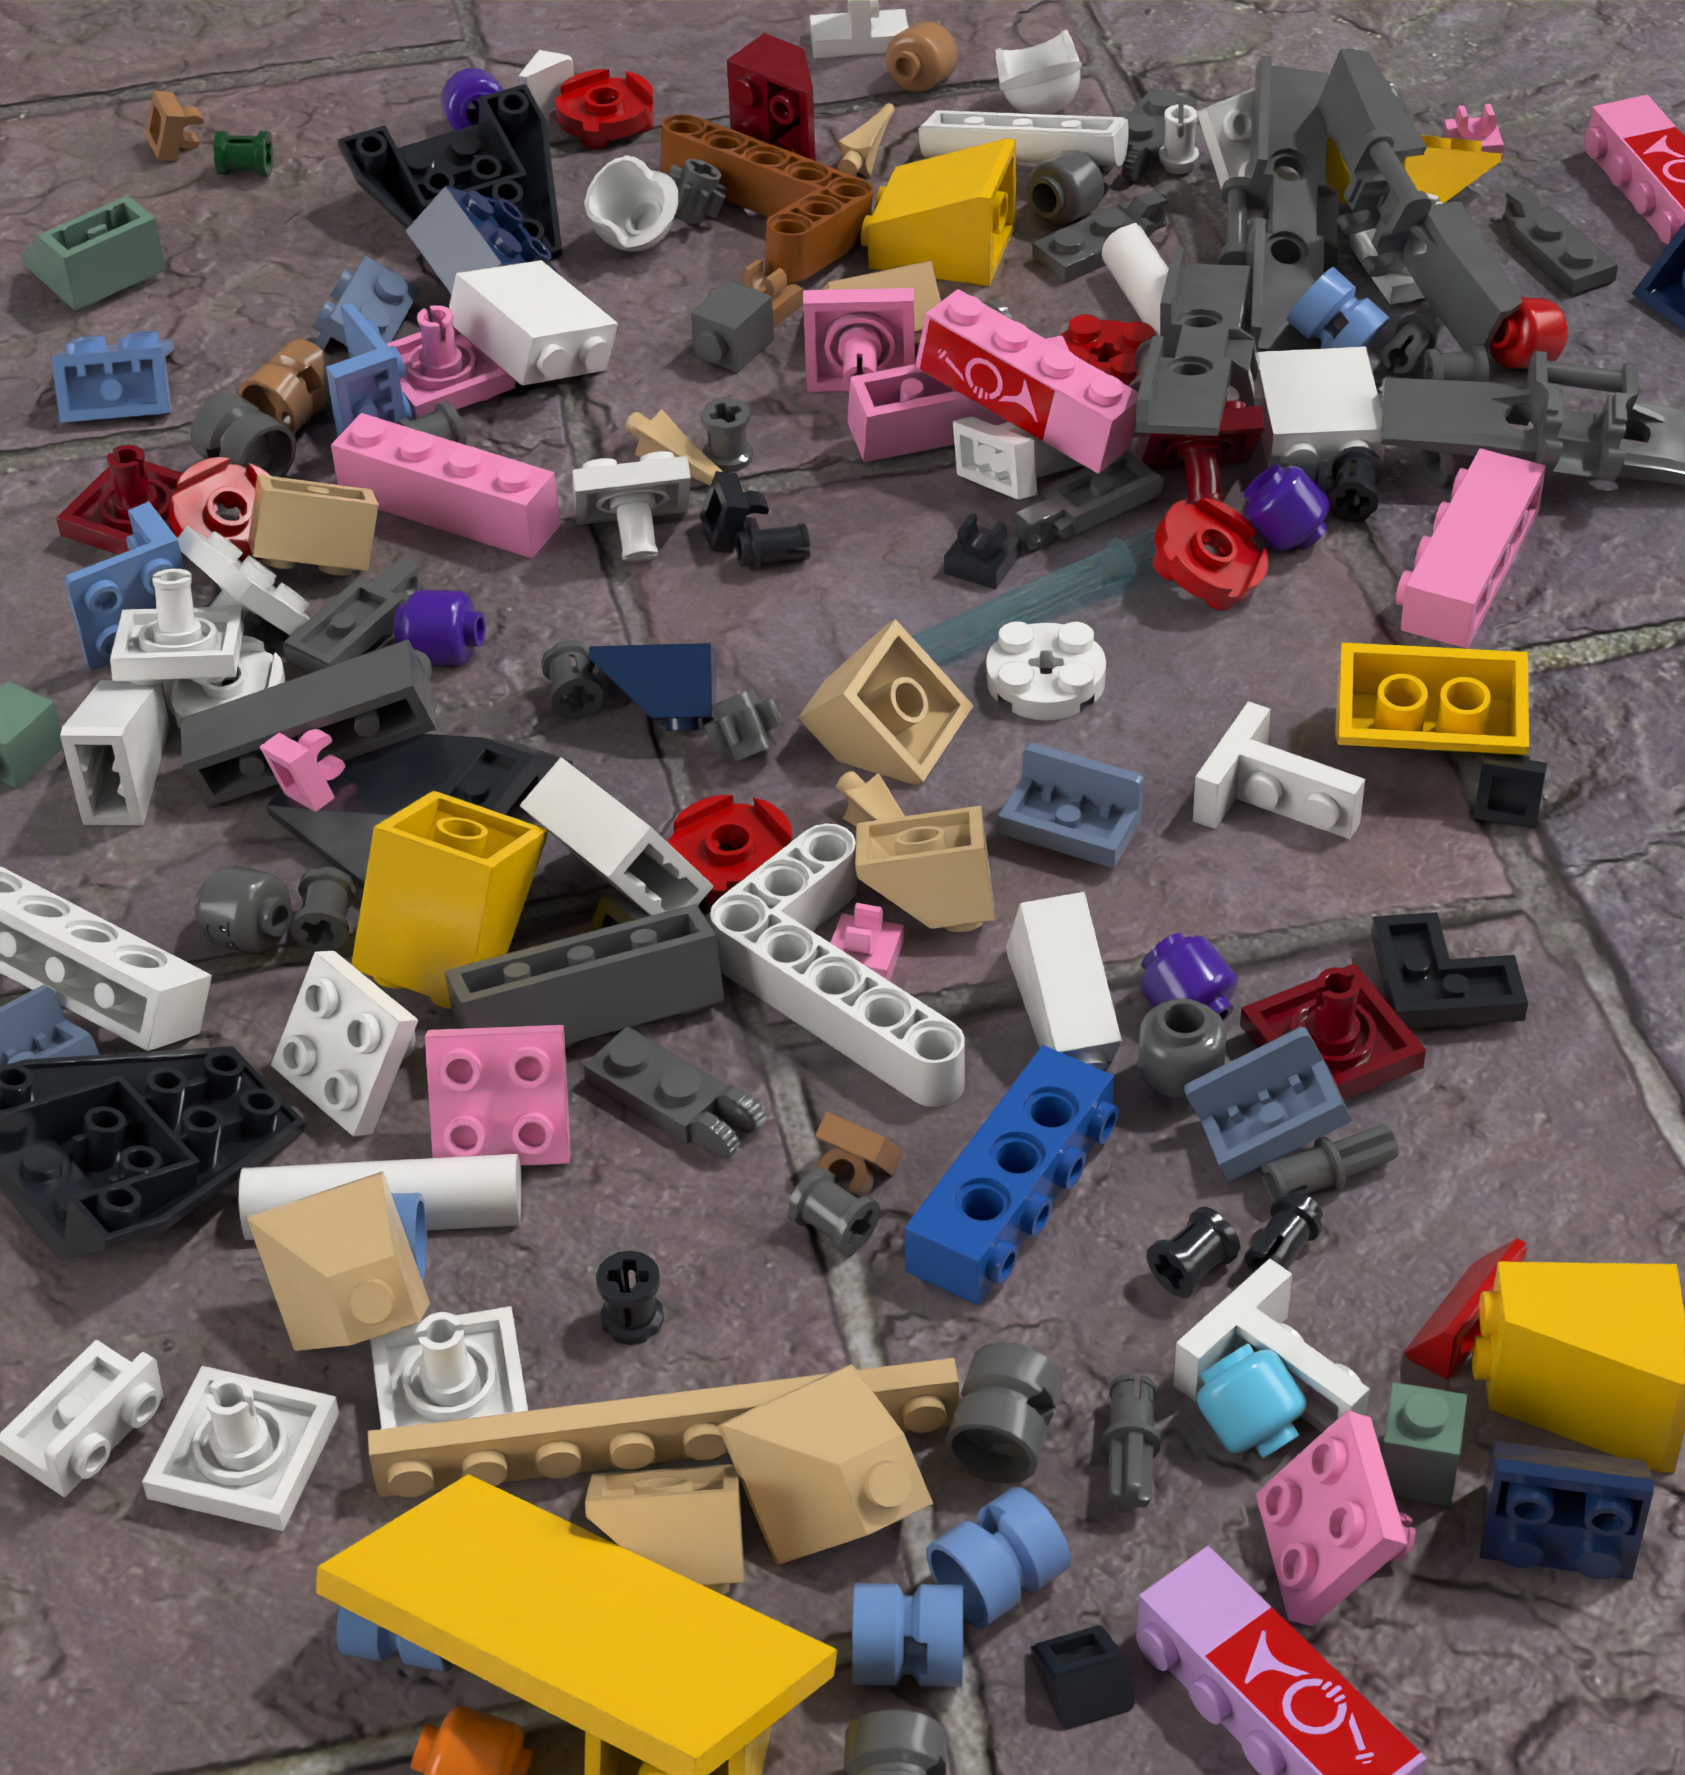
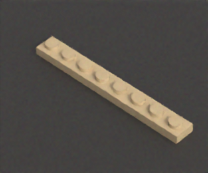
M955 1358L857 1370L903 1432L926 1433L940 1427L950 1426L959 1401V1379ZM827 1374L368 1431L369 1458L378 1498L390 1496L417 1497L429 1491L443 1490L467 1474L496 1486L502 1482L541 1477L561 1479L572 1476L575 1473L612 1468L632 1470L652 1463L691 1458L711 1460L723 1454H729L717 1425Z

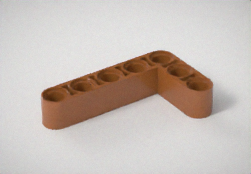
M676 114L662 120L660 172L668 175L671 165H676L683 169L687 159H698L707 162L721 173L718 184L728 188L724 200L769 217L766 222L764 273L766 276L780 268L785 271L787 282H799L807 279L861 245L863 221L865 216L871 215L873 186L866 180L697 116Z

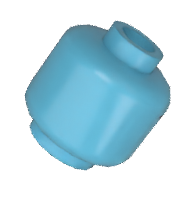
M1248 1343L1200 1374L1205 1385L1197 1394L1196 1402L1198 1408L1228 1452L1238 1454L1255 1447L1263 1459L1299 1436L1292 1422L1303 1414L1307 1401L1286 1366L1274 1351L1266 1349L1254 1353Z

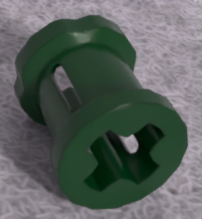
M260 130L257 136L229 135L227 131H217L214 138V164L217 175H229L230 171H258L261 177H269L273 169V143L270 132Z

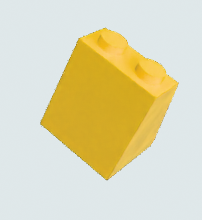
M1005 138L895 167L887 186L879 187L873 215H866L863 221L861 244L863 247H868L869 269L885 271L932 261L936 279L990 287L1015 229L1016 139Z
M434 790L374 826L351 965L358 971L373 976L374 981L384 987L394 989L406 988L429 996L431 1001L440 1007L451 1009L444 970L507 954L546 843L548 829Z
M1498 1262L1493 1291H1482L1480 1296L1479 1317L1482 1336H1474L1472 1343L1474 1380H1486L1489 1410L1619 1458L1645 1461L1649 1469L1659 1473H1675L1685 1433V1311L1677 1264Z

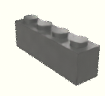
M407 639L181 718L182 767L207 808L279 784L259 747L278 733L296 742L299 741L302 735L312 729H319L330 735L332 742L319 752L317 756V762H319L329 754L342 761H346L436 730L431 682L411 643Z
M697 904L444 970L455 1029L564 1025L565 1048L573 1046L583 1039L613 1031L621 1032L626 1026L635 1029L642 1023L675 1014H692L705 1006L725 1001L716 934Z

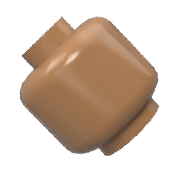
M921 21L896 34L890 41L885 55L886 66L891 78L899 87L908 92L923 93L946 81L955 71L958 62L957 45L953 36L945 27L936 22Z

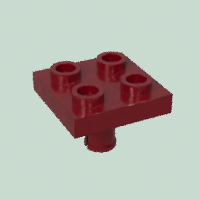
M1226 401L1218 436L1141 433L1135 449L1136 457L1153 470L1185 467L1188 504L1196 505L1201 498L1214 499L1223 503L1224 496L1221 491L1219 465L1249 462L1264 430L1262 406L1246 407L1242 401Z
M136 445L118 446L113 449V454L109 453L107 455L109 467L56 517L61 536L117 555L129 551L126 537L133 534L128 510L147 502L151 503L175 535L170 523L168 509L177 483L183 473L145 461L144 451Z
M1355 963L1343 968L1333 967L1326 969L1315 979L1241 1007L1240 1026L1257 1048L1297 1028L1305 1027L1327 1064L1343 1101L1424 1068L1426 1049Z

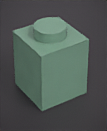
M9 681L0 687V781L18 789L63 748L60 737L61 727L54 701Z
M1396 1382L1392 1383L1382 1458L1394 1497L1451 1507L1461 1449L1467 1394Z

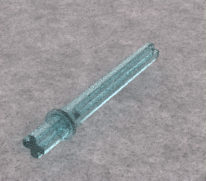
M1158 525L1123 541L1119 538H1113L1106 543V548L918 632L911 637L935 663H938L999 635V630L1007 623L1015 621L1026 623L1119 580L1124 583L1131 582L1136 578L1138 571L1153 565V557L1157 553L1154 536Z

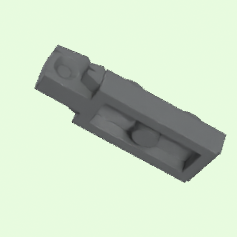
M1524 187L1506 192L1505 197L1507 199L1503 219L1508 223V228L1512 232L1511 243L1569 296L1616 280L1618 264L1558 211L1555 212L1551 206L1542 208L1538 196Z
M1151 191L1135 196L1130 205L1118 203L1116 207L1112 206L1102 210L1095 215L1033 242L1032 258L1063 282L1069 283L1106 265L1102 259V248L1107 238L1117 229L1137 223L1138 226H1141L1147 237H1149L1156 230L1165 227L1167 224L1165 219L1168 200L1156 191Z
M1127 450L1099 474L1085 467L1040 488L1039 498L1033 501L1030 507L1016 513L1017 528L1015 536L1021 538V545L1028 551L1050 545L1056 536H1059L1061 539L1070 538L1072 534L1081 533L1162 495L1164 478Z
M400 558L376 580L373 578L366 580L359 576L284 642L283 649L286 661L312 673L361 656L394 626L395 614L399 605L406 604V601L413 592L423 590V587L420 586L419 567Z

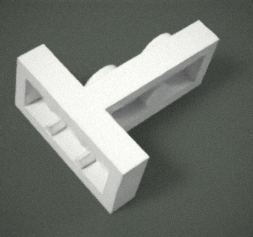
M847 0L848 13L809 15L814 58L886 53L888 44L894 36L908 28L905 9L879 11V0Z
M972 416L953 421L957 475L1017 500L1037 495L1036 478L1082 465L1010 422L993 425Z
M1248 701L1195 777L1193 822L1216 829L1234 801L1238 799L1351 839L1361 821L1365 779L1269 746L1268 736L1271 709Z
M1272 1259L1266 1261L1176 1342L1173 1386L1194 1402H1196L1199 1390L1205 1385L1200 1374L1248 1343L1254 1353L1268 1349L1274 1351L1280 1357L1306 1398V1409L1300 1417L1322 1433L1347 1410L1366 1416L1370 1388L1364 1385L1350 1368L1339 1363H1333L1306 1344L1292 1327L1283 1324L1288 1318L1292 1273Z

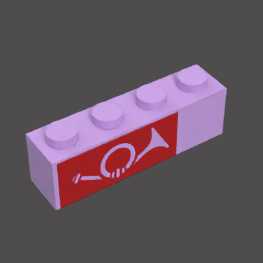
M1206 1546L1139 1595L1136 1639L1144 1656L1158 1670L1165 1671L1168 1669L1188 1689L1190 1698L1199 1713L1212 1724L1221 1723L1242 1744L1245 1756L1259 1774L1424 1775L1427 1758L1209 1546Z

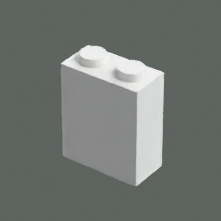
M542 260L456 273L449 309L453 314V327L521 385L607 370L618 323Z
M1366 347L1258 352L1260 364L1257 378L1254 381L1255 392L1253 401L1255 406H1262L1264 430L1261 434L1268 468L1271 464V456H1280L1282 462L1317 464L1320 459H1329L1327 476H1333V459L1338 452L1353 446L1366 447L1374 451L1383 463L1385 445L1381 444L1382 409ZM1353 462L1350 472L1355 475L1356 462Z
M562 757L520 804L521 808L545 829H548L550 834L586 866L650 916L693 904L698 906L714 887L652 827Z

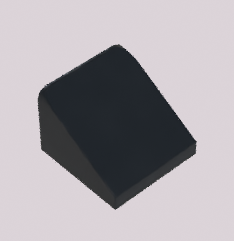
M1097 1625L1035 1643L1034 1646L1030 1647L1032 1658L1056 1717L1064 1728H1073L1127 1712L1133 1708L1134 1696L1127 1658L1103 1626Z

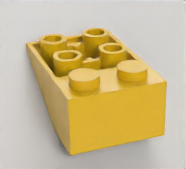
M1420 135L1427 146L1424 155L1405 157L1402 165L1418 191L1438 196L1440 198L1439 202L1445 203L1501 162L1502 153L1481 151L1483 141ZM1327 137L1326 183L1339 191V203L1348 204L1343 195L1350 183L1351 174L1334 139Z

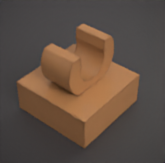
M153 91L145 136L158 160L177 161L180 147L190 150L198 148L200 143L195 132L183 131L184 128L190 124L203 125L204 118L196 107H180L173 92Z
M756 259L744 268L742 272L744 283L741 285L772 296L773 327L803 306V288L787 282V276L783 269L778 268L772 274L766 276L763 270V260Z
M827 1111L815 1135L816 1138L832 1148V1150L823 1155L817 1167H823L832 1172L836 1179L840 1168L849 1164L853 1165L855 1173L850 1181L848 1191L857 1197L866 1196L870 1192L874 1183L873 1168L894 1176L904 1154L902 1149L886 1137Z

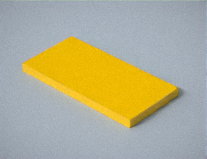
M467 1474L317 1566L316 1594L670 1775H709L834 1677L837 1649L470 1474Z

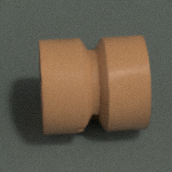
M294 339L269 359L267 364H264L239 386L237 395L258 407L260 412L270 415L288 427L295 434L311 419L312 415L316 414L331 401L326 367L334 364V362L324 350L314 343L304 339Z

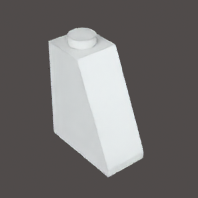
M100 680L63 725L60 737L83 825L144 826L170 727L161 683L151 686H138L130 683V681Z
M1085 892L1020 903L1006 945V951L1039 1048L1044 1045L1098 1069H1105L1107 1062L1113 1061L1122 1039Z

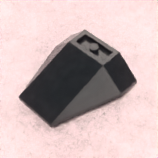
M527 84L479 97L478 124L397 148L386 125L338 139V147L357 184L406 229L409 228L445 186L466 192L474 190L484 197L495 200L503 198L511 202L523 215L522 225L530 236L542 242L550 251L552 258L562 255L547 121Z
M421 734L343 761L345 768L341 774L332 780H327L335 798L317 812L286 796L282 788L266 807L268 814L334 867L348 874L352 881L364 890L374 826L433 790L505 815L516 800L521 802L525 800L560 757L516 742L483 737ZM563 758L573 766V761Z
M233 1046L24 1059L0 1066V1191L60 1261L107 1250L168 1229L240 1178L242 1168H254L304 1132L305 1121Z

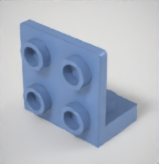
M353 303L341 306L349 359L326 367L337 437L361 413L392 423L403 418L412 421L410 405L401 390L400 379L405 377L406 372L399 351L395 346L388 347L374 320L372 318L365 319Z
M143 331L126 334V337L119 338L120 344L106 345L104 335L73 338L71 342H66L65 349L51 357L60 423L170 413L172 407L165 356L174 351L173 339L159 340L158 331Z
M150 502L128 510L133 531L132 535L126 537L129 551L68 574L64 578L84 660L91 670L111 664L110 657L122 610L157 609L155 586H153L152 582L153 575L166 569L185 570L178 539Z

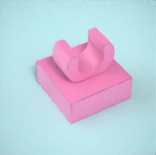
M1484 104L1482 117L1468 118L1465 105L1458 106L1455 110L1454 119L1444 120L1443 138L1483 141L1481 151L1502 153L1503 157L1504 143L1497 127V119L1491 104Z
M312 729L302 735L299 741L296 742L278 733L259 746L286 796L314 812H317L335 798L327 780H332L339 776L344 770L345 764L341 759L331 754L317 762V756L321 749L332 742L330 735L319 729Z
M856 903L854 915L841 914L830 943L890 981L904 944V925L882 921V907Z

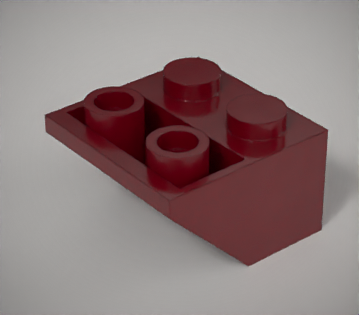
M763 33L726 60L730 129L816 161L813 85L804 48Z

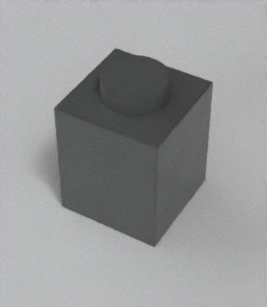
M730 280L724 282L691 312L694 356L739 373L774 340L772 296Z

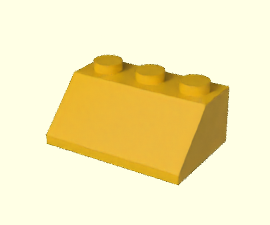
M1342 642L1336 688L1335 738L1338 745L1528 755V652Z

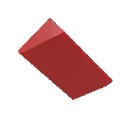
M1516 1238L1475 1261L1405 1349V1356L1446 1380L1450 1376L1453 1377L1472 1353L1474 1336H1482L1479 1317L1481 1292L1493 1291L1498 1262H1525L1527 1255L1526 1242Z

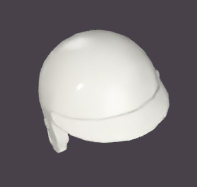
M1067 29L1061 31V34L1055 38L1033 47L1019 50H1002L1001 48L995 50L1000 91H1003L1010 104L1021 113L1053 115L1065 109L1074 99L1080 84V68H1082V63L1079 61L1072 38Z
M626 155L607 163L595 175L587 189L584 206L587 217L591 220L595 232L607 244L619 250L638 252L654 247L667 235L678 207V188L675 181L669 175L655 170L651 171L643 161Z

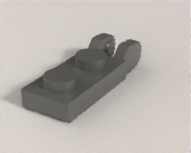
M1151 88L1125 118L1128 119V147L1121 171L1123 179L1136 182L1149 167L1153 168L1160 160L1159 150L1164 145L1165 110L1170 106L1179 105L1178 123L1181 124L1183 123L1184 105L1191 106L1196 110V100L1178 96L1169 90ZM1097 165L1100 172L1106 174L1114 167Z
M628 1026L583 1065L585 1081L588 1082V1085L684 1143L688 1144L691 1141L709 1153L713 1152L716 1157L719 1156L721 1159L731 1157L740 1148V1142L738 1141L739 1137L736 1136L735 1131L730 1128V1125L728 1126L724 1121L721 1122L716 1116L721 1117L736 1127H741L743 1131L752 1132L753 1134L766 1123V1112L762 1109V1105L753 1099L751 1095H746L743 1090L736 1086L729 1088L727 1084Z

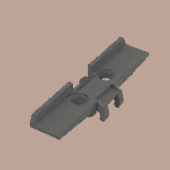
M1350 48L1340 49L1318 101L1321 114L1351 174L1350 183L1343 196L1354 213L1340 215L1337 223L1346 235H1354L1375 228L1376 231L1371 243L1378 255L1368 256L1362 261V265L1370 277H1380L1406 267L1425 299L1462 350H1470L1472 344H1483L1487 352L1503 319L1516 312L1520 308L1522 300L1461 201L1432 205L1428 195L1424 191H1418L1402 164L1405 157L1424 155L1427 146L1370 53Z
M1261 56L1257 63L1255 74L1249 178L1232 177L1226 180L1222 186V200L1227 203L1226 245L1220 250L1219 265L1250 266L1245 300V332L1255 337L1257 352L1320 349L1321 340L1319 338L1308 340L1286 318L1296 303L1323 273L1332 267L1336 269L1338 264L1337 219L1339 217V191L1326 183L1327 125L1318 107V101L1328 80L1329 73L1272 66V57ZM1280 166L1290 167L1297 171L1300 179L1295 181L1284 180L1277 176L1274 169ZM1248 208L1263 210L1262 218L1255 217L1247 241ZM1266 220H1268V233H1265Z
M1174 246L1160 302V336H1152L1151 340H1146L1138 346L1135 356L1136 378L1128 385L1139 392L1136 407V432L1218 436L1229 386L1234 387L1238 391V401L1244 402L1246 407H1251L1255 392L1254 381L1258 375L1260 361L1255 337L1241 329L1250 266L1185 264V247Z
M1534 351L1529 365L1527 387L1492 382L1384 378L1382 384L1381 444L1472 457L1476 456L1479 449H1484L1546 465L1545 472L1613 482H1615L1617 476L1685 485V410L1635 402L1638 397L1636 364L1624 363L1621 370L1548 361L1547 352ZM1559 385L1613 392L1615 394L1608 395L1601 413L1595 412V414L1569 411L1563 410V389L1559 388ZM1530 421L1533 424L1534 428L1530 430H1518L1513 428L1509 424L1528 426ZM1622 439L1646 442V444L1633 446L1627 444Z

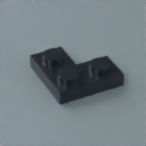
M1438 912L1373 916L1371 937L1387 1003L1409 1029L1526 1020L1528 1000L1515 955L1450 959Z

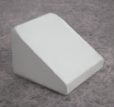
M539 50L518 76L519 85L527 84L543 114L555 109V97L559 98L561 96L560 86L567 79L574 76L573 60L565 54Z

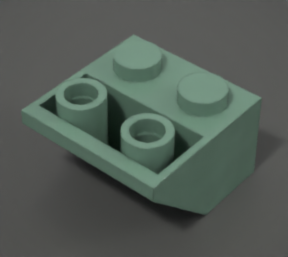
M129 195L37 235L21 255L23 265L75 311L97 304L101 299L129 286L141 284L147 278L166 270L156 219Z

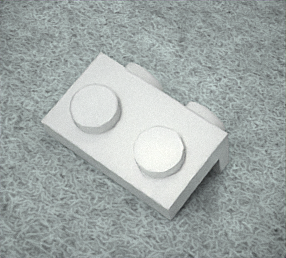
M95 1340L0 1433V1455L65 1498L83 1479L91 1478L97 1474L106 1463L111 1450L133 1428H140L145 1425L157 1411L160 1401L164 1398L156 1359L142 1352L130 1362L100 1341Z

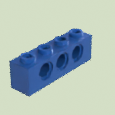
M1042 1045L904 1228L905 1272L976 1305L980 1304L994 1283L1002 1285L1012 1273L1017 1261L1018 1250L1029 1235L1038 1236L1044 1229L1050 1217L1055 1198L1063 1188L1070 1190L1079 1180L1085 1166L1086 1155L1096 1142L1104 1144L1112 1134L1119 1114V1108L1113 1105L1114 1075Z

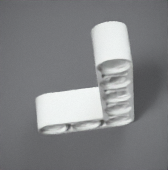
M837 824L815 825L803 832L720 897L712 906L710 921L711 928L717 938L721 973L914 1102L926 1107L950 1105L959 1099L964 1092L965 1038L962 1030L952 1021L813 932L848 904L857 891L855 867L856 841L854 835L847 828Z

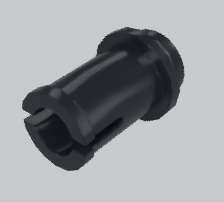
M805 523L756 530L754 525H748L745 532H737L735 535L738 563L740 567L750 566L752 571L760 570L761 564L800 559L804 561L810 558V550L805 549L810 547L809 533Z
M1290 1192L1286 1197L1277 1198L1270 1207L1272 1218L1254 1245L1244 1255V1261L1253 1273L1267 1261L1270 1255H1273L1271 1258L1273 1261L1288 1270L1305 1243L1315 1240L1322 1232L1321 1219L1323 1218V1212L1312 1198L1299 1192Z

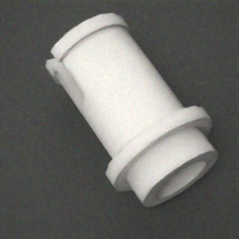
M1173 105L1167 108L1164 113L1165 138L1164 145L1159 150V159L1166 171L1173 174H1185L1193 169L1194 164L1199 159V150L1195 147L1198 115L1197 110L1193 107L1184 105L1183 123L1179 124V105Z

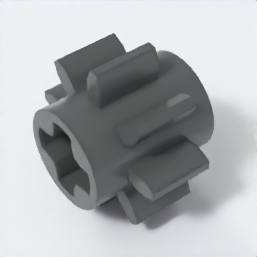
M687 159L683 169L676 165H671L668 175L675 181L678 188V207L675 217L692 224L702 223L705 214L717 218L728 189L726 186L718 184L721 178L719 170L711 164L698 159Z
M752 688L711 705L717 721L704 727L715 753L729 747L734 762L777 745L771 729L784 725L773 698L759 702L755 690Z

